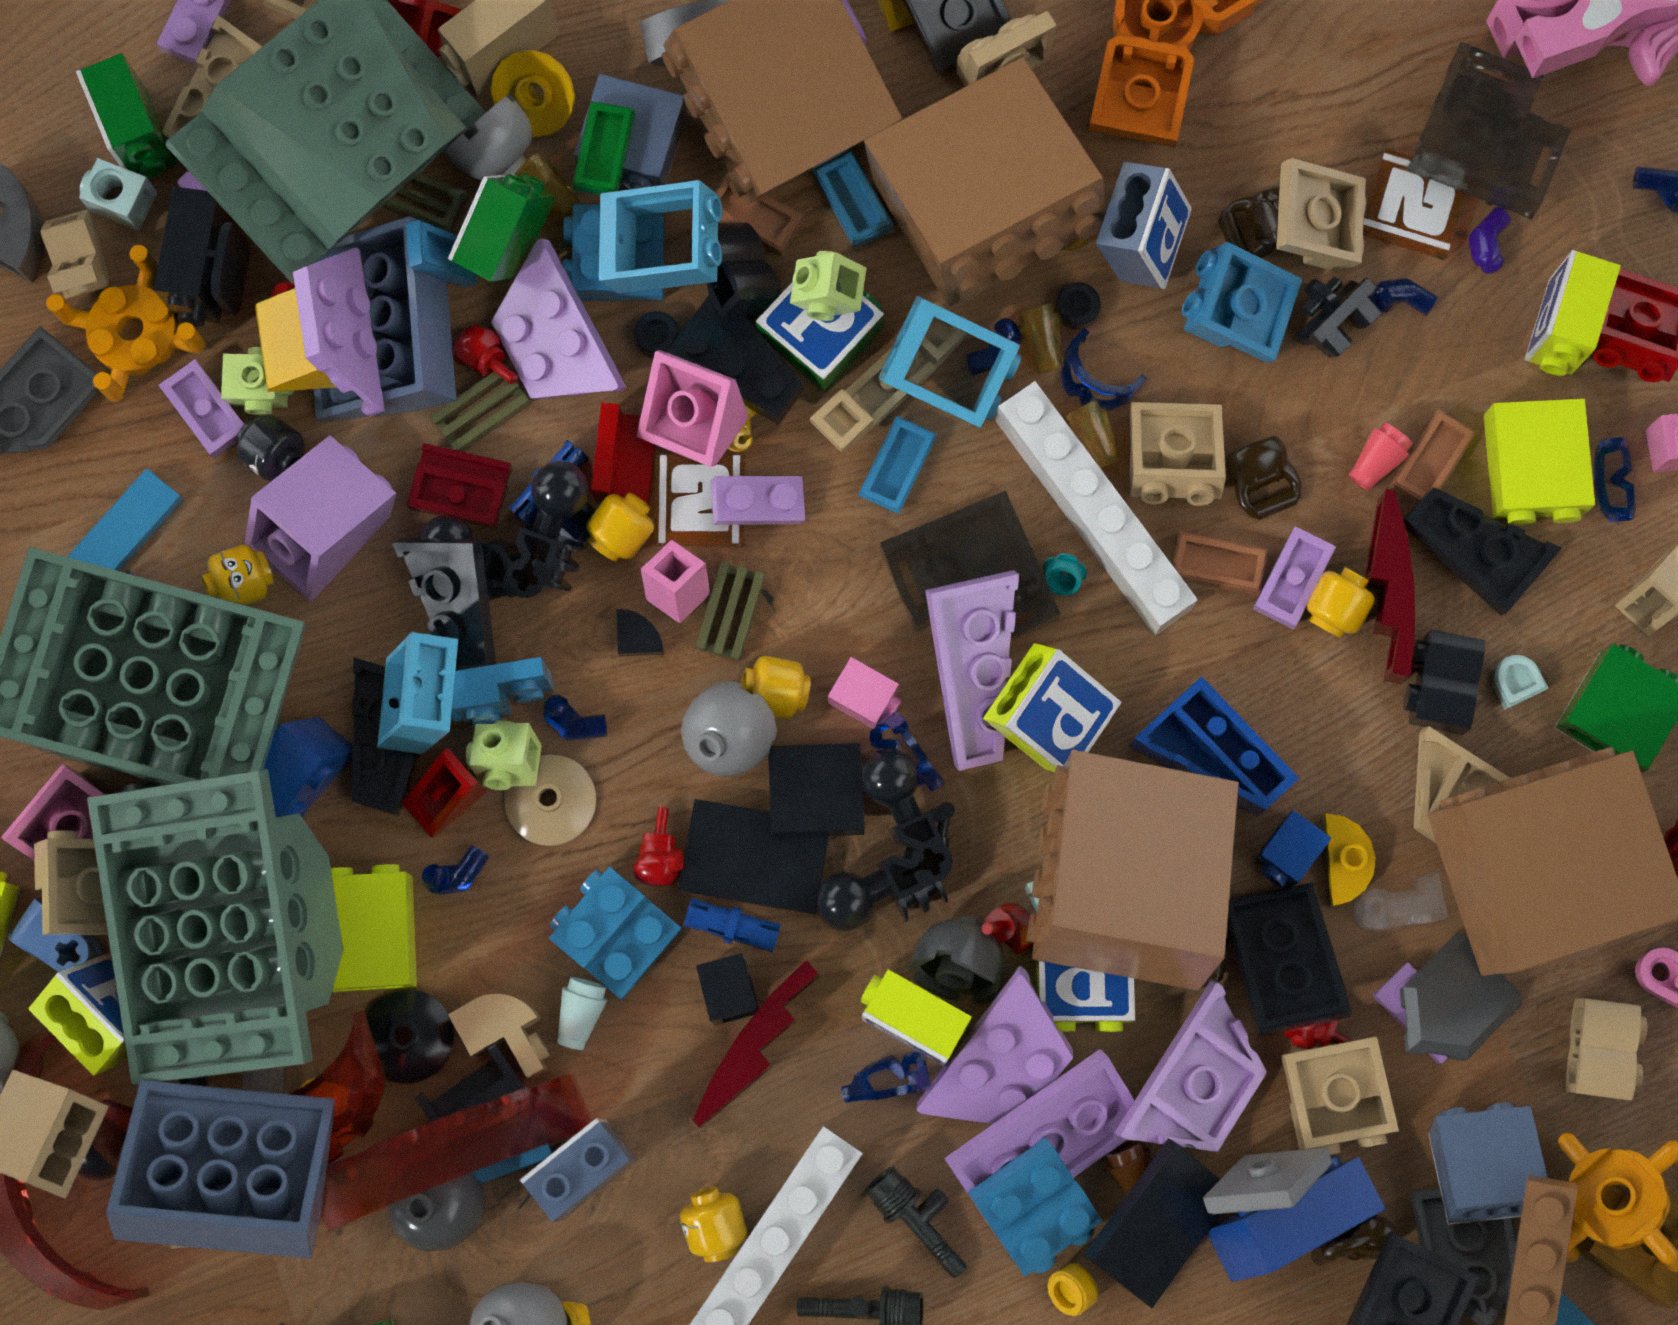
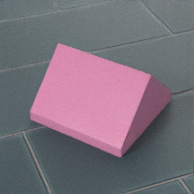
M655 351L636 437L709 467L716 466L749 418L736 380L664 351Z
M62 763L1 838L34 861V843L47 839L48 832L76 831L77 839H93L87 798L108 795V793L83 773Z

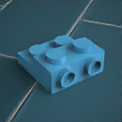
M573 204V217H564L565 244H572V259H564L563 267L581 301H664V288L617 293L599 281L600 204ZM664 213L636 216V269L664 266Z
M1229 242L1211 248L1210 251H1205L1198 260L1195 274L1201 277L1197 291L1191 292L1182 306L1181 314L1187 318L1183 330L1220 348L1230 345L1263 362L1275 361L1302 278Z
M541 657L455 671L451 711L454 722L464 720L466 724L473 723L475 728L476 724H492L495 721L501 720L500 718L510 717L512 714L509 698L516 697L517 703H529L544 699L543 693L554 691L552 674Z
M609 866L604 873L596 869L585 880L579 889L585 896L574 909L565 905L555 915L549 924V927L554 930L549 939L623 1001L683 929Z
M1046 1137L967 1192L1024 1277L1031 1272L1038 1274L1049 1270L1056 1261V1254L1070 1244L1079 1246L1087 1243L1095 1233L1094 1227L1103 1222Z

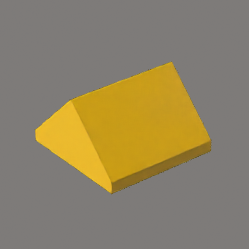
M295 288L257 303L255 310L267 392L337 388L324 372H320L305 357Z

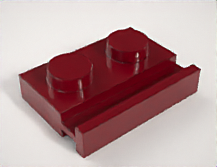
M423 443L420 462L417 464L406 504L410 510L436 516H456L466 523L497 529L508 488V479L513 469L511 463Z

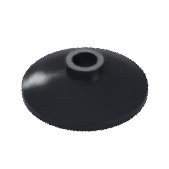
M398 990L383 996L369 1009L361 1026L360 1044L365 1060L379 1076L392 1082L411 1084L428 1079L443 1067L452 1051L454 1028L448 1016L449 1013L436 998L418 990ZM402 1027H408L412 1031V1039L405 1045H401L396 1039L397 1031Z

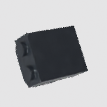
M173 186L153 291L175 317L178 318L180 323L188 322L194 327H203L205 322L220 324L222 310L227 315H237L240 310L249 265V243L239 229L238 224L208 191Z

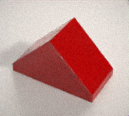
M447 748L440 753L407 796L403 806L432 838L439 834L487 791L464 764Z

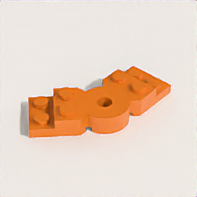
M1116 0L1112 19L1115 37L1107 41L1088 130L1176 148L1195 60L1190 50L1195 44L1198 34L1204 33L1218 36L1252 15L1255 7L1265 0ZM1158 11L1165 14L1168 19L1161 22L1155 21L1149 17L1148 13Z

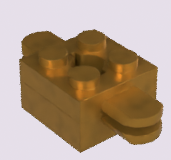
M1623 1185L1610 1187L1604 1195L1605 1206L1615 1211L1624 1209L1631 1199L1629 1188ZM1668 1190L1671 1206L1660 1231L1678 1250V1196ZM1587 1236L1577 1245L1580 1254L1652 1304L1672 1309L1678 1299V1272L1670 1271L1645 1243L1616 1250L1603 1246Z

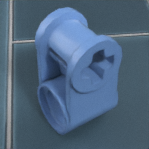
M39 898L33 899L7 936L19 948L39 958L58 972L104 955L101 943L91 935H43L42 900ZM75 946L77 947V954L80 955L78 962H74L76 957L71 953Z

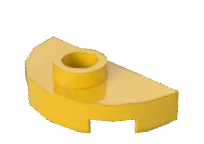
M1325 813L1323 815L1324 833L1331 837V840L1325 846L1330 907L1351 902L1366 890L1374 875L1376 856L1371 839L1360 825L1345 816Z

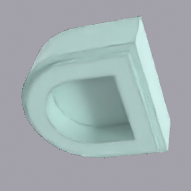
M1522 655L1506 657L1495 666L1492 672V687L1504 710L1549 689L1537 665L1531 659Z

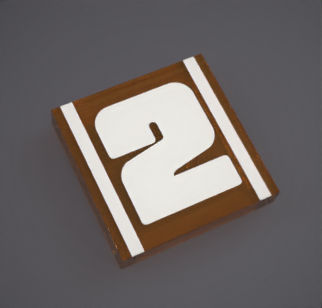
M1385 149L1364 214L1363 236L1444 260L1450 248L1471 174Z
M655 455L654 546H665L670 540H673L682 547H745V525H713L710 482L715 476H746L745 455H723L716 466L713 467L683 455Z

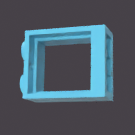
M700 180L601 193L599 281L617 293L717 282V266L722 261V250L718 241V222L722 219V204L718 194ZM693 209L692 263L636 269V216Z
M916 296L878 378L896 389L981 428L984 420L991 421L997 412L1002 399L997 393L1004 379L1011 380L1017 371L1021 361V355L1017 354L1020 345ZM933 317L1001 349L972 410L905 379Z
M411 632L386 658L377 748L423 754L450 732L458 639ZM396 699L399 703L398 708L390 707L389 700Z

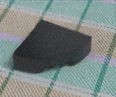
M617 609L619 657L665 655L661 637L657 629L647 618L631 610Z

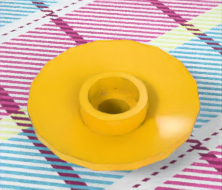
M532 49L516 51L503 59L493 73L491 95L494 105L510 94L529 118L532 137L552 135L563 128L573 114L576 96L572 79L563 65L549 54ZM533 83H537L542 87L544 96L538 95L534 91Z

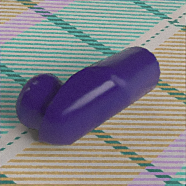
M1495 207L1471 232L1468 240L1474 264L1480 266L1482 272L1486 274L1497 272L1504 263V258L1500 254L1497 237L1511 223V218L1500 207Z

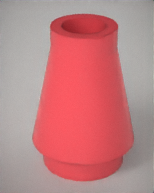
M1384 422L1379 429L1373 428L1354 468L1348 474L1349 478L1369 492L1377 482L1409 457L1407 451L1413 445L1412 441L1389 423Z

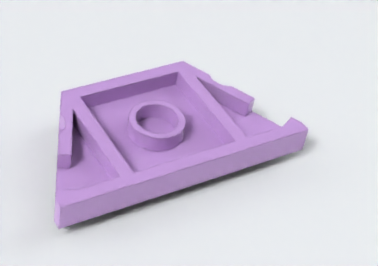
M539 239L535 242L491 321L530 398L540 400L568 395L581 396L599 392H622L627 387L549 240Z
M353 248L294 271L293 277L306 359L320 372H324L342 393L353 390L363 400L361 411L367 416H373L385 411L376 358L377 344L372 332L369 313L370 301L366 294L360 249Z
M1022 967L1017 969L919 1098L916 1107L918 1112L926 1115L994 1124L1055 1081L1073 1059L1071 1045L1063 1032L1056 1027L1053 1022L1052 1013L1044 1001L1041 1002L1030 983V976Z
M1209 982L1114 1132L1117 1137L1164 1144L1169 1138L1181 1147L1219 1151L1267 1071L1257 1052L1253 1051L1249 1046L1248 1034L1240 1019L1234 1018L1223 997L1226 995V992L1218 982Z

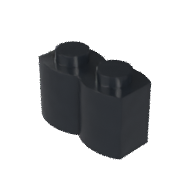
M748 222L718 223V241L722 250V261L717 266V282L707 283L710 299L715 309L723 317L762 315L781 295L779 279L771 265L764 260L763 244L755 229ZM692 240L690 241L691 254H692Z
M1432 629L1428 631L1423 640H1416L1412 657V666L1418 667L1416 683L1408 684L1403 703V710L1410 712L1409 724L1422 727L1430 726L1436 730L1464 735L1471 729L1477 702L1478 683L1484 660L1485 640Z

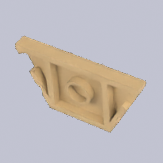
M1430 726L1423 727L1419 733L1413 829L1436 843L1427 814L1442 810L1440 800L1511 778Z

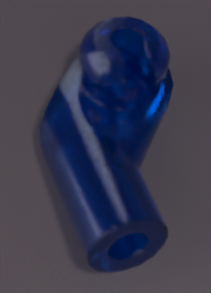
M1637 166L1633 176V188L1656 191L1665 205L1671 211L1678 213V171Z
M1408 278L1382 280L1375 285L1377 288L1371 294V297L1382 313L1388 312L1393 303L1404 302L1427 316L1438 299V296Z
M1002 318L995 323L993 328L996 334L1019 345L1021 344L1022 330L1013 319ZM990 344L989 348L966 354L971 375L990 371L1001 349Z
M561 695L550 696L545 701L544 719L563 739L575 741L608 737L605 714L581 717L568 704V700Z
M471 844L458 864L438 866L434 863L426 866L421 875L422 883L431 893L437 895L464 892L471 887L490 856Z

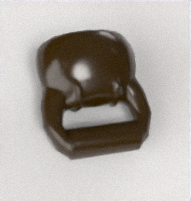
M1280 187L1269 188L1254 196L1235 200L1221 212L1218 223L1226 242L1260 258L1268 256L1276 249ZM1246 211L1247 220L1250 221L1256 235L1255 239L1259 243L1258 247L1252 251H1249L1234 215L1235 212Z
M1270 436L1227 455L1226 465L1235 483V494L1238 504L1249 517L1261 520L1297 505L1301 497V480L1296 469L1289 462L1285 445L1279 437ZM1280 479H1286L1291 486L1287 490L1251 504L1250 492L1258 491L1259 488L1273 482H1280Z
M1376 1214L1349 1229L1342 1240L1328 1241L1312 1250L1311 1258L1317 1265L1327 1264L1340 1257H1347L1349 1260L1354 1261L1360 1259L1376 1260L1388 1232L1396 1234V1231L1388 1219Z

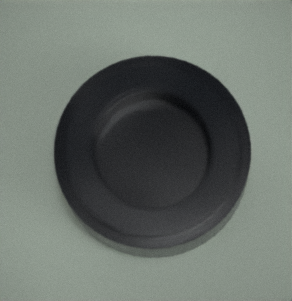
M1080 282L1071 283L1065 286L1057 296L1055 304L1056 316L1061 324L1069 329H1086L1098 318L1101 308L1100 297L1097 291L1088 284Z
M652 311L644 314L637 321L634 328V338L638 349L650 358H654L655 351L657 350L666 352L679 335L676 321L669 314L661 311Z

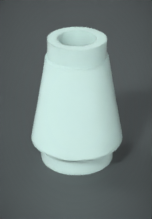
M570 977L568 987L562 988L558 1044L576 1050H584L585 1043L588 1041L608 1001L604 998L606 991L604 985L582 978Z

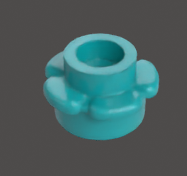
M1061 553L1056 558L1049 557L1043 564V571L1046 573L1044 576L1045 585L1051 592L1057 595L1068 596L1076 593L1082 585V580L1087 578L1088 572L1085 564L1079 563L1077 557L1071 554Z

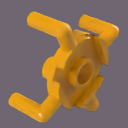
M135 245L130 250V258L140 269L136 285L106 288L101 292L99 299L95 302L90 312L72 308L59 294H52L46 300L48 309L63 324L86 330L88 348L101 363L111 370L110 375L106 372L97 373L93 378V384L111 402H118L123 398L129 376L145 374L149 372L148 369L153 368L160 362L163 364L171 357L175 349L201 353L206 347L204 338L195 327L188 322L178 325L175 315L153 291L158 263L143 245ZM133 320L143 322V332L137 339L124 340L122 338V329L126 323Z
M1562 1134L1558 1139V1145L1576 1165L1570 1175L1569 1182L1577 1183L1578 1187L1566 1262L1573 1263L1578 1260L1580 1250L1577 1245L1588 1236L1593 1241L1616 1250L1645 1243L1670 1271L1678 1272V1250L1660 1231L1671 1206L1667 1185L1661 1174L1671 1165L1678 1169V1141L1670 1140L1647 1159L1638 1152L1608 1148L1590 1153L1573 1134ZM1614 1185H1623L1630 1190V1202L1622 1210L1608 1209L1604 1203L1606 1191Z

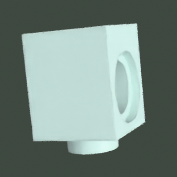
M97 158L92 170H88L81 180L79 198L91 213L140 231L158 192L147 177ZM123 187L121 194L117 198L106 200L108 193L112 189Z

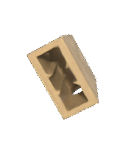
M1678 542L1666 551L1615 605L1648 637L1678 615Z

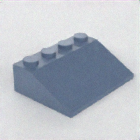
M411 216L349 235L319 260H324L353 248L360 249L366 294L370 301L369 313L372 332L377 344L376 358L385 411L373 416L421 411L457 401L447 281L409 267L406 224L418 220ZM338 388L314 389L315 416L317 421L324 422L369 417L361 411L363 400L353 390L342 393Z
M140 1080L106 1211L114 1240L312 1259L322 1210L335 1099Z

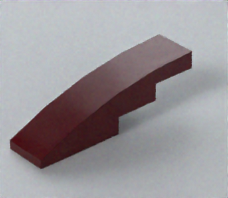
M1386 489L1377 500L1364 578L1369 580L1366 587L1380 590L1373 634L1391 637L1383 681L1402 684L1411 676L1415 638V582L1408 535L1396 491Z
M805 960L770 994L738 1034L713 1074L692 1119L698 1128H702L773 1067L761 1051L796 1022L785 1006L820 977L808 960Z

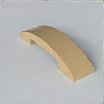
M936 301V302L934 303V304H936V305H938V306L944 308L938 301ZM933 317L905 379L921 385L954 351L968 333ZM891 349L845 391L841 389L810 417L809 421L841 452L871 431L910 396L882 382L878 378Z

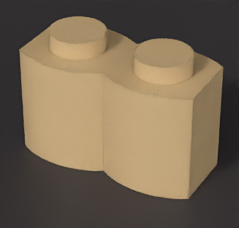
M1588 998L1574 1000L1570 1026L1571 1046L1566 1069V1093L1617 1100H1633L1634 1092L1640 1091L1643 1082V1067L1641 1064H1637L1638 1045L1644 1044L1647 1036V1019L1641 1016L1640 1005Z

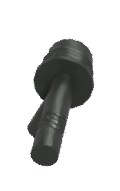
M894 1166L884 1170L867 1186L865 1192L874 1201L873 1205L876 1206L877 1210H880V1213L883 1214L885 1223L889 1224L900 1217L930 1253L934 1254L933 1256L937 1258V1261L940 1262L941 1266L953 1279L966 1269L967 1265L930 1224V1221L949 1203L948 1198L943 1192L935 1189L916 1207L914 1204L921 1196L922 1191L919 1188L913 1187L910 1181L905 1176H902Z
M883 1286L880 1300H866L862 1297H855L853 1299L826 1298L825 1300L824 1298L798 1297L797 1300L798 1317L820 1316L827 1318L829 1316L832 1318L834 1316V1318L880 1320V1325H923V1293L908 1291L907 1289L898 1290L895 1288L893 1290L889 1286Z

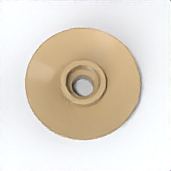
M542 755L539 761L536 786H511L507 789L504 798L505 811L512 827L526 840L542 846L563 845L579 837L590 825L596 810V789L587 771L574 760L561 755ZM547 790H553L557 794V800L551 806H544L540 801L542 793Z

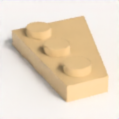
M219 15L212 26L214 34L207 49L202 48L195 63L198 68L189 86L182 88L161 132L166 140L202 112L215 86L262 48L260 44Z

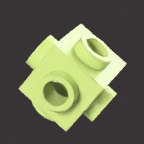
M819 251L816 253V256L796 260L790 303L806 310L808 317L820 321H831L834 319V315L858 312L861 310L867 267L832 251Z
M261 347L248 348L247 354H223L222 400L235 408H245L246 413L255 415L272 414V408L288 407V395H292L294 390L267 392Z
M498 720L492 724H476L473 742H469L466 748V763L468 768L474 772L482 787L493 790H507L511 786H536L542 745L529 723Z

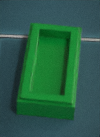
M594 101L590 102L572 184L575 191L600 195L601 193L620 190L636 117L635 109Z

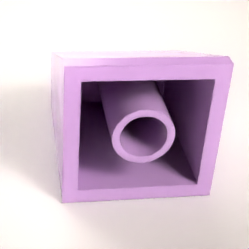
M329 435L252 496L244 544L250 545L255 552L262 550L268 565L311 602L391 517L396 492L393 491L390 483L383 476L374 474L362 464L351 448L341 445Z

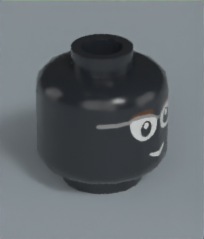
M272 415L250 419L241 427L236 438L237 457L241 463L264 480L270 482L304 456L305 443L301 434L278 417Z

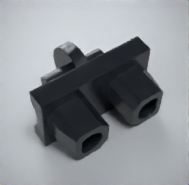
M1332 277L1326 284L1313 279L1305 287L1310 301L1302 308L1308 316L1313 318L1295 337L1303 346L1314 344L1329 358L1340 356L1351 345L1352 340L1339 325L1348 317L1358 329H1363L1372 324L1382 313L1370 295L1377 287L1369 278H1364L1360 283L1350 280L1344 286L1336 277Z

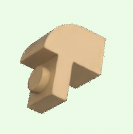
M89 209L45 221L40 233L52 262V267L47 277L53 293L62 291L66 299L108 287L109 275L105 257Z
M488 994L478 997L448 1014L470 1056L479 1057L488 1051L487 1047L495 1043L498 1046L507 1041L527 1078L534 1079L549 1070L544 1059L549 1057L550 1054L537 1032L529 1035L526 1030L541 1021L542 1018L526 1002L505 994Z

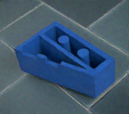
M1202 676L1139 733L1129 745L1133 750L1169 769L1239 782L1237 806L1257 817L1299 779Z
M319 716L280 724L274 733L264 770L268 769L275 817L299 813L303 818L309 807L352 760V744Z
M1338 1155L1331 1157L1332 1164L1293 1208L1238 1212V1214L1212 1226L1208 1230L1207 1235L1230 1281L1235 1282L1272 1273L1384 1211L1386 1208L1360 1158L1356 1157L1341 1162Z

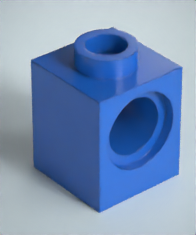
M1293 810L1285 816L1254 860L1262 865L1259 871L1268 880L1280 887L1285 883L1293 887L1301 881L1331 840V837Z

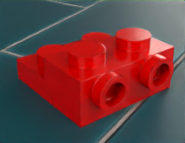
M1620 268L1596 349L1591 354V356H1594L1595 362L1607 368L1620 365L1635 370L1638 376L1646 382L1654 383L1661 380L1669 382L1678 369V288Z

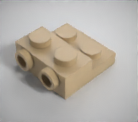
M1048 10L1038 16L1030 14L1022 18L1012 19L999 29L997 35H991L983 39L979 38L968 43L960 51V55H958L956 73L964 87L1022 57L1032 70L1049 61L1057 25Z
M1294 158L1282 162L1276 249L1304 256V264L1339 273L1361 264L1365 246L1363 223L1367 206L1365 197L1366 178Z
M1131 402L1130 497H1141L1143 502L1151 505L1164 503L1168 498H1187V501L1195 506L1208 505L1214 499H1221L1226 479L1222 405Z
M76 831L48 832L47 839L34 843L35 890H42L43 935H108L94 838L77 839Z
M1377 1037L1281 1056L1292 1101L1289 1106L1299 1150L1327 1147L1329 1154L1341 1153L1339 1145L1341 1142L1357 1139L1359 1149L1386 1144V1134L1399 1131Z

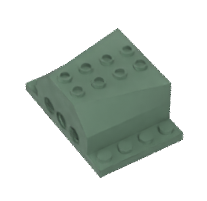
M319 0L215 86L202 112L170 137L165 145L288 280L294 283V271L318 262L439 157L447 147L460 135L464 134L486 112L387 0Z
M29 547L0 637V737L24 743L45 753L163 785L264 770L307 624L300 620Z
M268 769L87 798L132 1085L140 1084V1080L160 1082L299 1065L313 1061L306 1012L329 1004L343 953L340 924L329 855L299 813L275 817Z

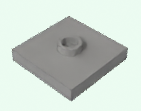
M1328 1148L1244 1155L1203 1197L1208 1213L1221 1214L1293 1208L1332 1164Z

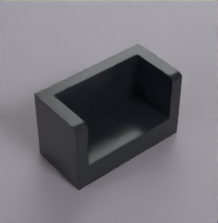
M743 953L696 965L708 1016L712 1024L717 1026L754 1016L759 1007L747 960Z
M495 1043L487 1047V1050L493 1057L492 1060L431 1102L424 1093L415 1097L442 1141L454 1154L533 1099Z

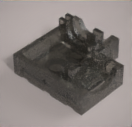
M1460 41L1451 58L1406 170L1486 201L1485 204L1489 206L1494 204L1503 210H1509L1532 220L1542 205L1571 128L1559 123L1553 124L1543 120L1544 117L1529 112L1534 101L1533 96L1537 92L1544 75L1532 78L1527 67ZM1473 68L1485 69L1488 71L1495 72L1507 78L1511 83H1508L1506 81H1503L1481 71L1475 70ZM1543 147L1550 149L1549 155L1536 187L1529 183Z
M1006 490L880 542V553L915 632L929 627L931 623L925 590L1012 570L1019 573L1018 590H1015L1013 611L1016 613V617L1031 611L1035 617L1015 626L1014 632H1011L1010 641L1055 623L1060 618V610ZM905 561L923 601L922 604H915L903 579L898 563Z

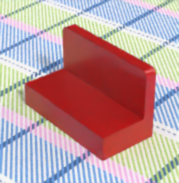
M601 402L591 492L594 500L601 502L610 494H616L625 498L628 492L648 504L656 444L636 437L641 415L622 414L620 405L615 403Z

